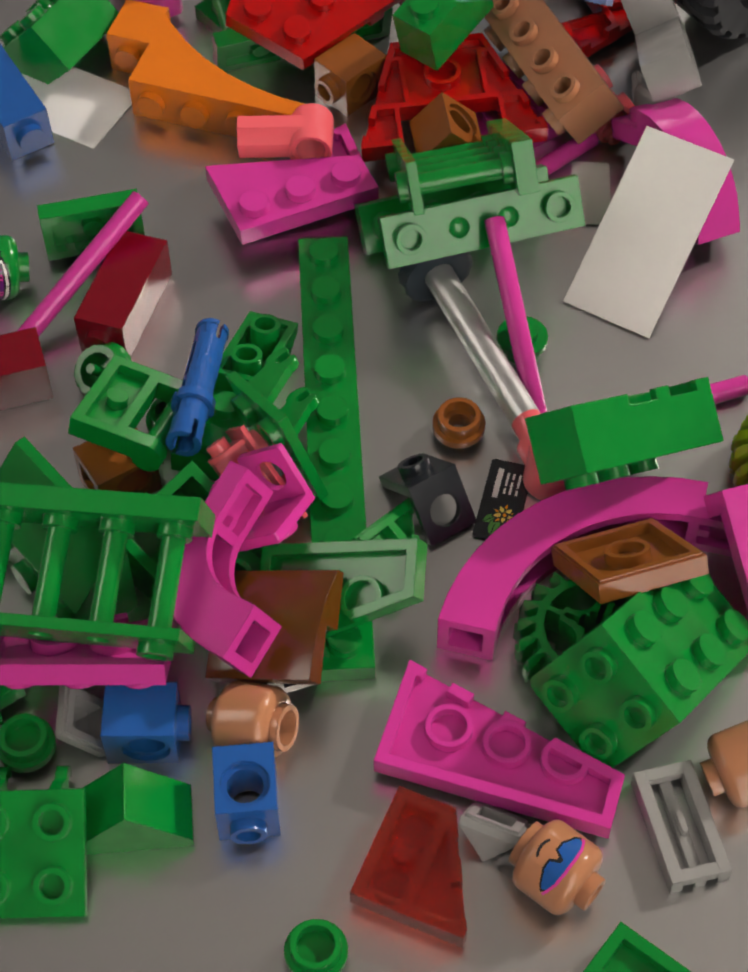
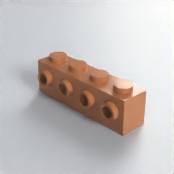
M492 0L494 7L485 16L490 25L483 31L500 52L507 48L509 52L502 58L519 79L526 75L528 80L522 84L523 88L539 107L546 103L548 108L542 112V115L559 136L567 131L578 144H581L624 109V106L544 0Z

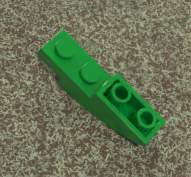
M252 311L248 313L223 353L213 392L216 401L215 411L212 418L209 417L205 424L201 449L193 456H179L175 454L179 444L178 441L171 452L172 470L181 471L187 464L193 461L211 480L217 481L220 478L208 463L211 456L206 448L223 436L230 444L232 440L225 432L229 428L245 425L248 431L251 429L255 430L253 426L248 427L241 420L231 405L230 401L236 397V394L226 376L235 370L248 382L265 366L266 359L273 352L287 348L291 354L298 332V323L280 319L271 314H260Z

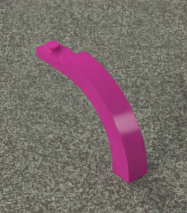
M657 476L617 478L565 490L541 500L516 514L495 530L474 551L459 571L447 593L438 617L437 648L493 661L500 635L513 611L536 584L558 570L553 566L551 547L554 544L653 518L701 551L732 557L721 515L709 518L703 496H706L709 482Z

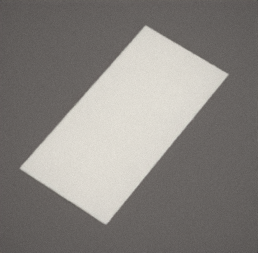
M72 67L68 72L50 84L22 74L46 107L52 132L92 149L97 146L132 105L130 88L76 67Z
M647 126L563 302L646 338H650L734 159Z

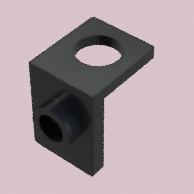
M425 453L416 454L404 459L396 468L379 476L383 487L410 498L427 544L435 546L475 524L477 521L454 463ZM450 494L456 502L455 516L449 523L437 525L431 518V505L438 496Z

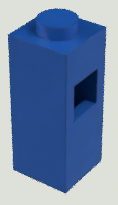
M0 44V144L10 159L14 161L53 144L54 139L46 107Z

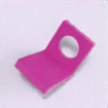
M282 443L242 453L237 459L240 465L248 468L274 492L244 540L239 552L277 544L291 536L298 528L297 521L315 499V496ZM270 462L278 466L285 474L286 484L275 485L269 482L261 473L260 463Z

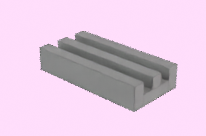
M687 760L634 772L631 786L669 893L682 891L683 886L692 884L693 888L705 886L707 880L716 879L717 883L729 880L732 867L692 761ZM679 779L709 860L707 864L701 865L688 826L672 787V780ZM656 784L686 866L685 869H680L650 785Z

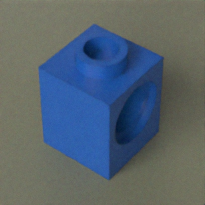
M166 682V685H153L145 689H131L125 685H105L100 737L107 763H179L180 742L191 740L192 710L191 705H181L177 682Z
M273 742L212 747L215 817L220 841L232 840L238 844H255L264 841L267 836L281 835ZM244 791H254L260 794L256 800L249 803H239L233 800L236 795Z

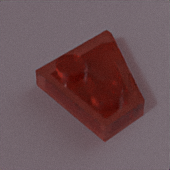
M399 786L352 886L350 902L463 948L467 938V922L464 912L461 858L459 857L456 807Z

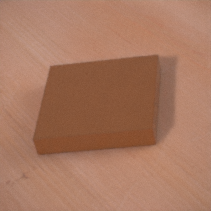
M653 518L554 544L551 547L553 566L600 604L709 574L707 554Z

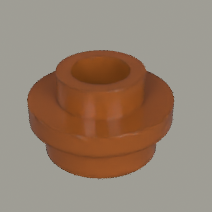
M456 397L445 401L433 416V433L442 444L448 447L467 448L473 446L481 440L485 433L486 421L483 413L476 403L467 398Z

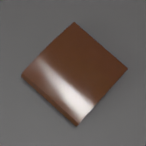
M339 570L236 571L234 577L239 596L258 607L280 624L282 628L252 678L234 669L211 652L208 655L205 678L215 682L229 683L241 680L271 684L321 685L326 630H338L344 573Z

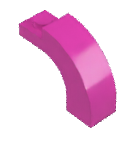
M679 98L656 104L637 105L629 109V114L611 119L613 138L636 147L646 127L649 126L726 156L719 139L704 117L694 107ZM731 168L695 243L698 245L740 232L738 197Z
M230 460L220 478L212 485L209 496L205 501L216 515L212 538L193 536L192 542L185 544L174 617L184 632L196 643L234 669L252 678L282 626L258 607L239 596L234 577L235 563L244 540L274 492L248 468Z

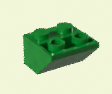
M37 0L25 11L27 14L20 21L14 22L0 35V41L3 43L2 47L22 74L50 84L68 72L108 32L119 12L109 0Z

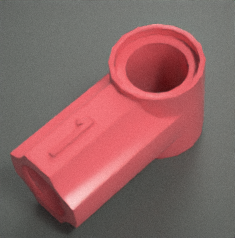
M309 103L297 107L292 115L238 116L239 158L290 157L291 160L332 157L334 130L332 112L320 104Z

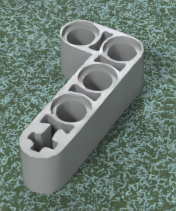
M621 0L635 34L640 68L654 103L670 100L702 86L693 50L674 0Z

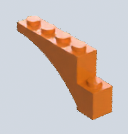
M126 0L106 33L112 69L132 73L128 82L134 115L237 138L238 116L292 115L297 107L304 104L253 87L226 73L204 58L183 38L171 23L170 12L167 7Z

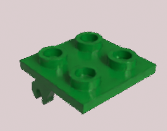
M282 348L269 355L265 361V366L248 382L235 370L226 376L236 394V397L230 402L241 420L248 427L253 426L268 446L279 443L284 445L312 493L321 500L329 493L298 437L309 416L317 408L319 400L316 394H311L307 387H301L288 395L286 404L281 409H278L273 404L291 374L299 366L296 356L294 354L290 355L287 348Z
M70 765L57 766L55 778L49 789L8 790V780L12 777L11 768L0 767V918L74 917L87 915L86 788H69V778L72 776Z

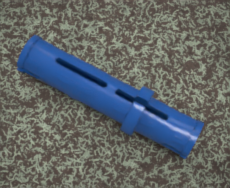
M206 318L197 323L182 385L178 392H174L171 400V409L174 414L169 432L166 435L165 444L170 451L173 450L177 437L180 436L175 453L179 456H193L200 451L205 424L209 417L212 418L214 415L216 401L213 392L225 344L229 337V329L225 324L220 327L218 337H216L217 328L220 323L218 319Z

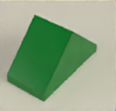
M122 763L82 787L86 788L87 855L194 846L191 784Z

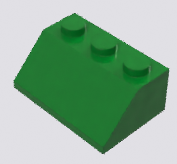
M25 436L14 443L0 467V482L72 488ZM22 522L21 529L14 530L9 561L13 564L11 570L18 583L28 594H32L36 591L47 530L41 527L42 524ZM78 527L77 533L70 535L56 613L58 618L89 620L104 536L98 532L97 528ZM127 550L125 551L115 614L129 613L139 606Z

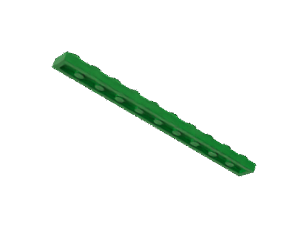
M348 237L298 239L304 380L305 387L308 388L311 394L315 393L319 400L317 408L306 421L307 450L309 458L329 493L321 500L315 496L314 501L310 504L311 542L351 541L356 535L366 529ZM372 621L325 638L321 682L375 679Z

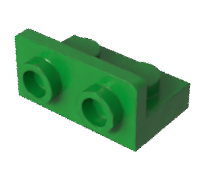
M137 188L37 205L48 261L79 256L133 191L137 192ZM142 214L127 231L145 235Z

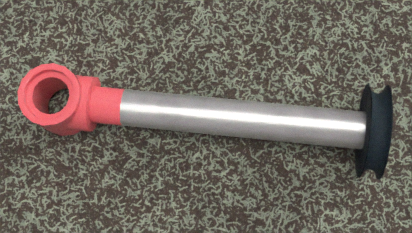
M466 252L400 267L398 273L399 283L405 288L407 296L412 300L422 302L436 299L520 440L517 445V453L525 465L522 479L525 489L539 500H544L565 491L563 480L543 485L540 483L525 418L541 413L462 284L472 268V255Z

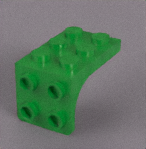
M710 574L643 593L638 592L589 633L533 675L530 685L582 752L614 768L681 723L748 654V621L731 606L717 589Z

